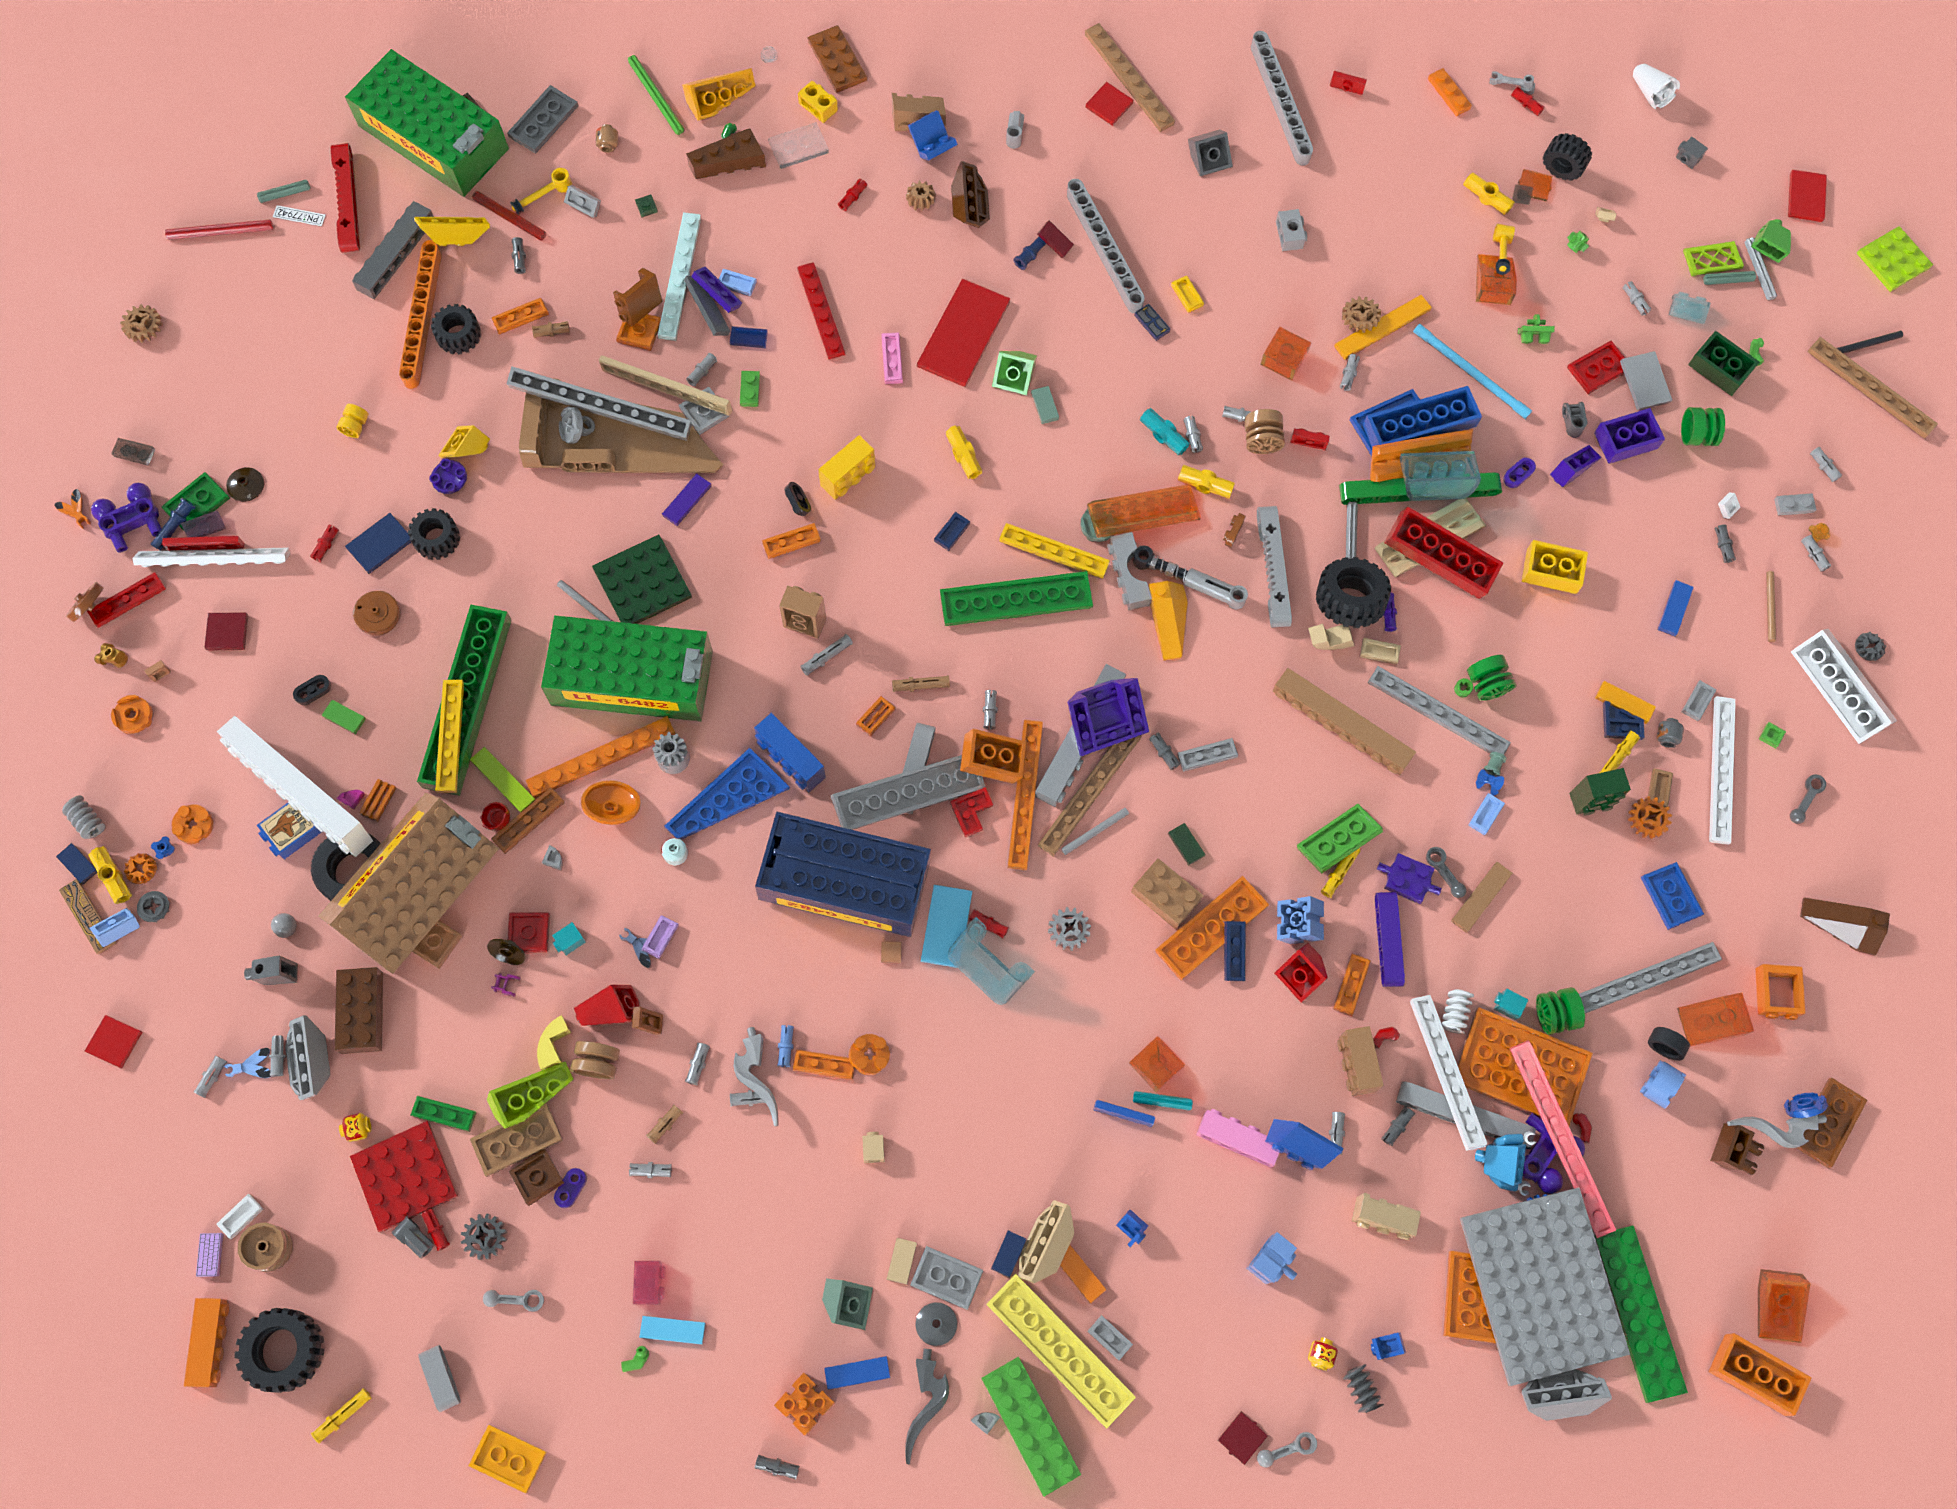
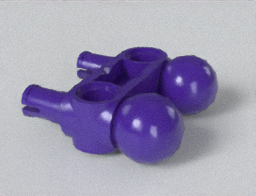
M133 483L128 487L126 494L130 503L116 509L112 501L104 498L97 499L91 506L93 517L98 520V525L104 532L105 537L112 540L118 553L128 549L122 536L123 534L147 524L152 536L156 537L162 529L157 520L159 511L151 498V490L143 483ZM149 507V510L147 512H143L144 509ZM114 523L113 527L108 529L109 525Z
M1531 1113L1525 1123L1534 1127L1541 1137L1530 1153L1525 1155L1523 1177L1535 1183L1537 1182L1538 1187L1543 1192L1554 1194L1561 1190L1563 1178L1558 1170L1547 1167L1557 1151L1542 1119ZM1573 1136L1583 1157L1585 1154L1584 1142L1579 1137ZM1528 1164L1535 1165L1537 1172H1531L1528 1169Z

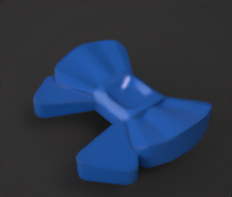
M1482 769L1478 773L1475 783L1477 789H1480L1485 783L1490 784V794L1494 796L1499 794L1498 790L1504 784V777H1495Z

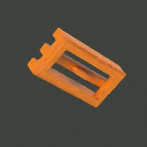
M880 696L856 722V725L861 727L871 737L896 709L890 702ZM883 702L884 705H883V706L876 712V714L864 725V724H863L864 721H865V720L876 710V708ZM889 707L882 717L869 729L874 721Z
M377 779L359 813L378 822L393 796L396 786ZM388 788L389 790H388L387 794L385 795V797H384L382 803L380 804V806H379V808H378L376 814H375V815H372L373 812L375 811L377 805L380 803L381 798H382L384 792H385L386 789Z

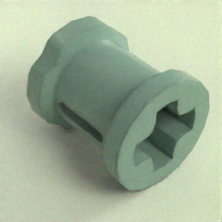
M1491 752L1489 755L1490 760L1488 765L1484 767V770L1488 774L1498 777L1501 774V766L1506 762L1507 758L1501 753Z

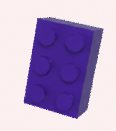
M1651 408L1602 422L1594 432L1608 464L1656 450L1665 440Z

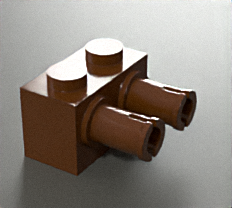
M1724 1123L1710 1161L1726 1169L1743 1170L1753 1175L1757 1170L1751 1167L1757 1168V1163L1746 1159L1748 1151L1756 1156H1760L1763 1151L1758 1148L1764 1150V1145L1752 1140L1755 1132L1741 1125L1728 1126V1123Z

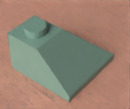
M826 1278L822 1301L831 1322L865 1330L873 1287Z

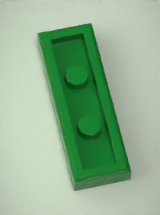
M417 1096L410 1116L470 1132L476 1111Z

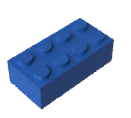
M772 713L754 727L758 746L762 750L767 749L769 751L770 758L776 764L779 762L783 766L782 770L789 777L792 775L796 779L795 783L801 790L806 789L809 793L826 778L824 766Z

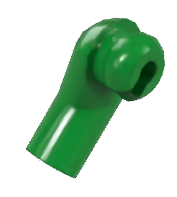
M727 123L721 134L722 139L734 134L737 131V126Z

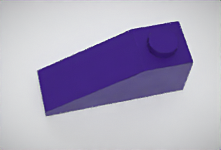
M1587 445L1563 459L1550 475L1557 484L1564 487L1600 460L1601 456L1590 445Z

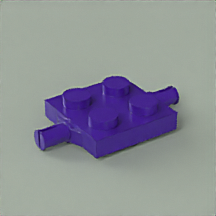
M1398 853L1391 866L1381 862L1377 866V870L1387 873V882L1384 889L1396 892L1398 895L1421 904L1428 891L1438 896L1441 893L1442 888L1431 884V877L1435 868Z

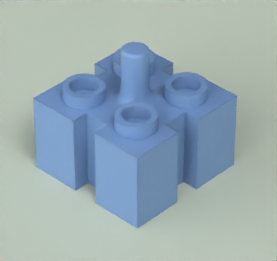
M1311 896L1297 898V902L1291 899L1278 901L1277 917L1281 918V924H1277V940L1288 944L1304 943V940L1309 942L1324 940V924L1320 923V918L1324 917V901Z
M1276 1232L1268 1238L1246 1269L1265 1284L1277 1282L1283 1274L1294 1280L1297 1273L1287 1265H1290L1295 1259L1296 1254L1294 1252L1297 1247Z

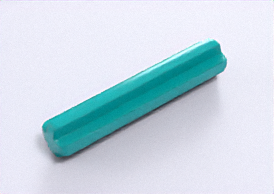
M1135 1091L1133 1094L1134 1103L1191 1110L1193 1106V1100L1189 1098Z

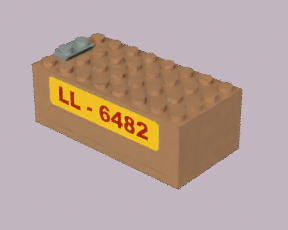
M425 793L318 916L393 974L499 848L443 800Z

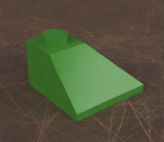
M999 351L992 387L1027 395L1037 355L1022 351Z

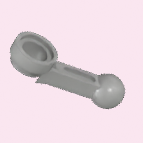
M489 1290L483 1295V1303L487 1307H494L497 1304L523 1305L526 1310L535 1312L542 1308L544 1297L537 1290H530L524 1296L499 1295L497 1291ZM531 1295L539 1297L540 1301L536 1307H530L527 1303Z
M1309 1432L1300 1433L1291 1444L1273 1451L1261 1450L1257 1455V1461L1260 1466L1267 1468L1274 1463V1460L1294 1452L1304 1455L1312 1454L1317 1448V1440ZM1303 1437L1308 1438L1310 1441V1447L1307 1450L1302 1449L1300 1446V1440Z

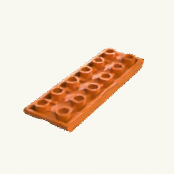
M1473 429L1375 445L1372 448L1370 480L1380 482L1468 466L1471 457Z

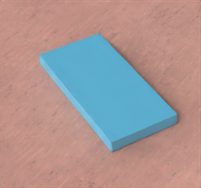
M934 885L921 962L960 968L972 891Z

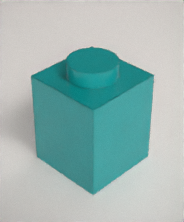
M573 922L552 935L555 939L553 945L558 952L563 951L565 955L586 943Z
M1505 989L1502 993L1498 992L1496 995L1494 1010L1516 1021L1521 1017L1528 999L1509 989Z

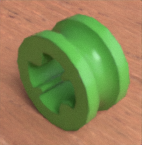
M1465 678L1460 679L1454 687V691L1459 697H1467L1473 690L1472 682ZM1466 685V690L1462 691L1460 689L1461 686Z

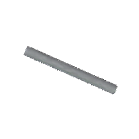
M560 580L557 583L560 589L597 619L612 621L564 581Z
M1123 808L1063 847L1061 850L1064 855H1067L1129 814L1128 810Z

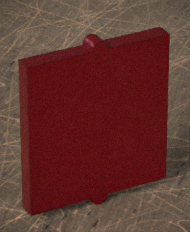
M1241 1411L1219 1437L1218 1441L1229 1451L1230 1455L1233 1454L1245 1465L1268 1435L1257 1426L1256 1421L1253 1422Z

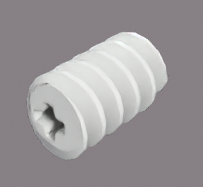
M1456 989L1448 992L1450 999L1446 1000L1448 1006L1444 1009L1447 1014L1443 1015L1444 1021L1441 1024L1443 1029L1449 1032L1465 1034L1461 1028H1467L1468 1025L1462 1021L1469 1020V1017L1464 1015V1013H1470L1471 1010L1466 1008V1005H1472V1002L1467 1000V998H1473L1474 994Z

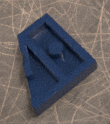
M1609 701L1603 703L1604 738L1625 739L1630 731L1638 734L1639 740L1645 738L1644 720L1642 718L1631 715L1624 709L1620 710L1610 705L1611 702Z

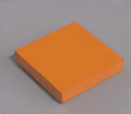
M647 314L634 326L627 322H622L616 341L651 351L659 331L661 317Z

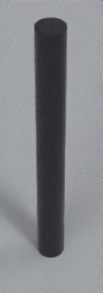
M1893 332L1838 347L1837 349L1842 353L1851 352L1902 338L1903 332Z

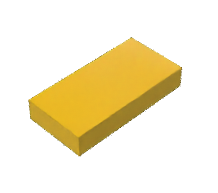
M1187 275L1171 283L1172 288L1188 313L1204 306L1202 298Z

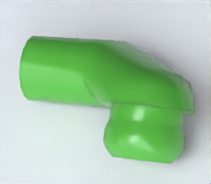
M1762 338L1753 339L1750 345L1749 354L1760 362L1757 366L1764 362L1759 353V348L1764 346Z
M639 1346L636 1349L637 1352L632 1360L621 1362L623 1372L641 1369L649 1358V1351L645 1346Z

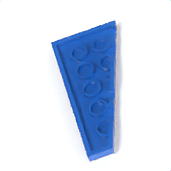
M749 748L664 826L675 838L682 840L787 791L790 787Z

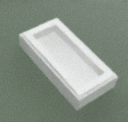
M247 1194L216 1225L229 1239H233L264 1208L251 1194Z

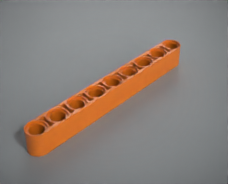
M427 240L421 246L399 376L403 384L409 389L416 388L420 383L442 258L439 247L433 240Z

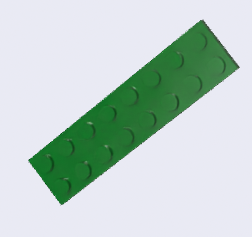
M1087 571L940 589L945 626L1093 608Z
M1634 1225L1617 1229L1599 1238H1596V1235H1594L1645 1403L1688 1393Z

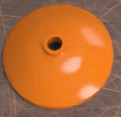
M601 781L592 784L583 792L581 807L584 813L592 820L602 824L616 825L625 823L637 815L640 809V797L635 789L625 783Z

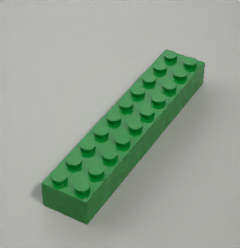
M471 604L448 677V680H463L464 682L457 793L448 794L458 796L461 794L512 621L507 611ZM441 703L417 779L418 784L423 789L435 791Z

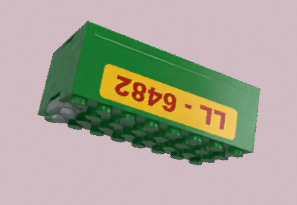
M392 49L345 96L360 128L463 197L471 191L509 150L497 118Z
M554 615L541 688L551 706L663 718L668 716V718L702 722L713 650L707 631Z

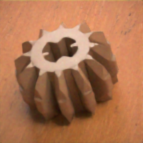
M919 180L918 184L912 182L911 187L907 188L906 199L909 207L914 206L915 210L920 208L923 211L924 208L929 209L930 205H934L936 193L933 190V186L928 185L927 181L921 183Z

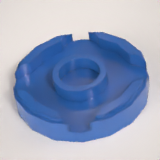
M1813 1092L1797 1094L1793 1097V1100L1789 1102L1788 1099L1784 1104L1786 1114L1794 1118L1816 1116L1824 1112L1828 1107L1825 1096H1818V1093Z

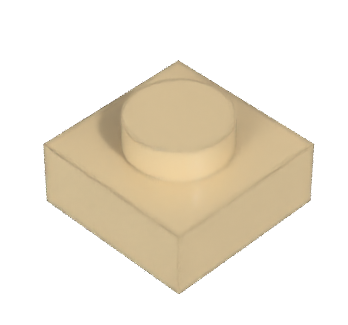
M1597 207L1595 212L1596 216L1599 217L1598 220L1603 222L1614 221L1616 217L1614 210Z

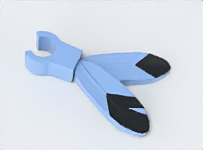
M259 1049L242 1064H226L224 1067L227 1069L232 1067L233 1071L225 1075L233 1077L235 1074L245 1072L259 1078L272 1077L268 1068L258 1066L269 1055L270 1049Z

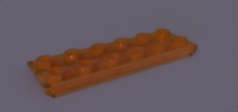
M1190 485L1095 500L1087 504L1097 538L1201 519Z

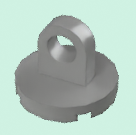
M568 406L561 412L563 417L562 421H559V433L566 443L574 444L578 442L581 436H587L594 431L595 424L593 420L587 416H582L578 408ZM583 423L588 426V429L583 427Z

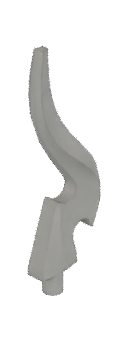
M749 1027L747 1029L748 1038L743 1039L747 1052L744 1056H739L735 1053L734 1071L740 1082L757 1093L765 1101L771 1112L774 1126H779L778 1107L774 1095L767 1086L750 1072L753 1066H761L764 1038L761 1034L756 1035L755 1027Z
M1816 1115L1808 1118L1793 1117L1786 1121L1789 1126L1788 1132H1784L1768 1121L1757 1117H1742L1727 1123L1728 1126L1746 1125L1753 1127L1783 1147L1796 1148L1809 1142L1803 1136L1805 1130H1819L1818 1123H1826L1827 1118L1825 1115Z

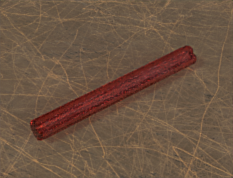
M475 191L472 195L474 201L535 238L543 240L546 237L544 230L483 193Z

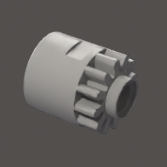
M670 732L667 733V736L661 734V739L655 740V747L652 748L658 766L668 774L682 772L690 761V755L684 739H681L678 734L671 735Z

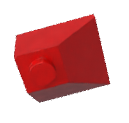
M1309 942L1293 954L1274 973L1301 1003L1328 978L1322 957Z

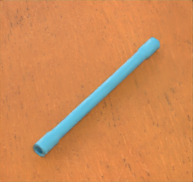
M1417 325L1413 331L1417 336L1449 358L1512 407L1524 419L1532 412L1530 408L1507 393L1435 337L1423 325Z

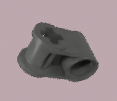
M1583 402L1578 404L1564 403L1562 406V416L1565 421L1566 432L1569 436L1577 438L1581 436L1587 425L1585 405Z

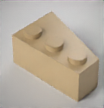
M1363 1193L1356 1197L1352 1222H1356L1357 1226L1369 1229L1370 1226L1377 1228L1379 1233L1389 1234V1232L1396 1233L1400 1239L1409 1240V1238H1413L1417 1234L1421 1211L1400 1204L1387 1203V1200L1382 1198L1376 1200L1370 1198V1194Z

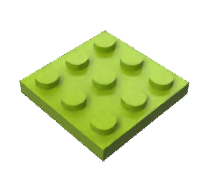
M1900 226L1859 249L1857 255L1889 292L1930 269L1933 265Z

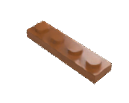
M550 787L509 822L507 826L491 838L492 841L506 854L565 803L564 800Z

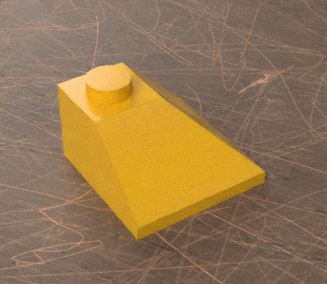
M474 425L457 426L438 456L440 458L481 454L487 449L490 438Z

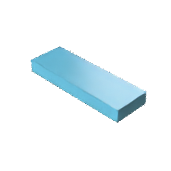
M642 1316L639 1338L703 1345L706 1323Z

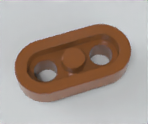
M1239 513L1238 516H1233L1230 523L1232 526L1231 531L1227 530L1223 538L1226 541V546L1232 548L1246 515Z

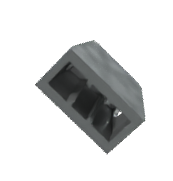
M282 956L256 959L252 961V968L244 970V977L246 980H252L263 985L297 983L298 963Z

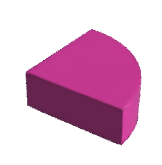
M357 789L341 793L336 799L355 809L365 793Z

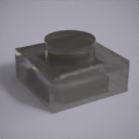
M1515 184L1512 200L1515 203L1529 205L1533 187Z

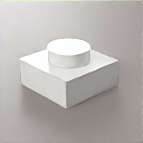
M1731 492L1718 503L1723 518L1730 519L1740 508L1736 494Z

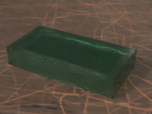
M1185 823L1168 832L1169 837L1188 866L1205 857L1204 851Z

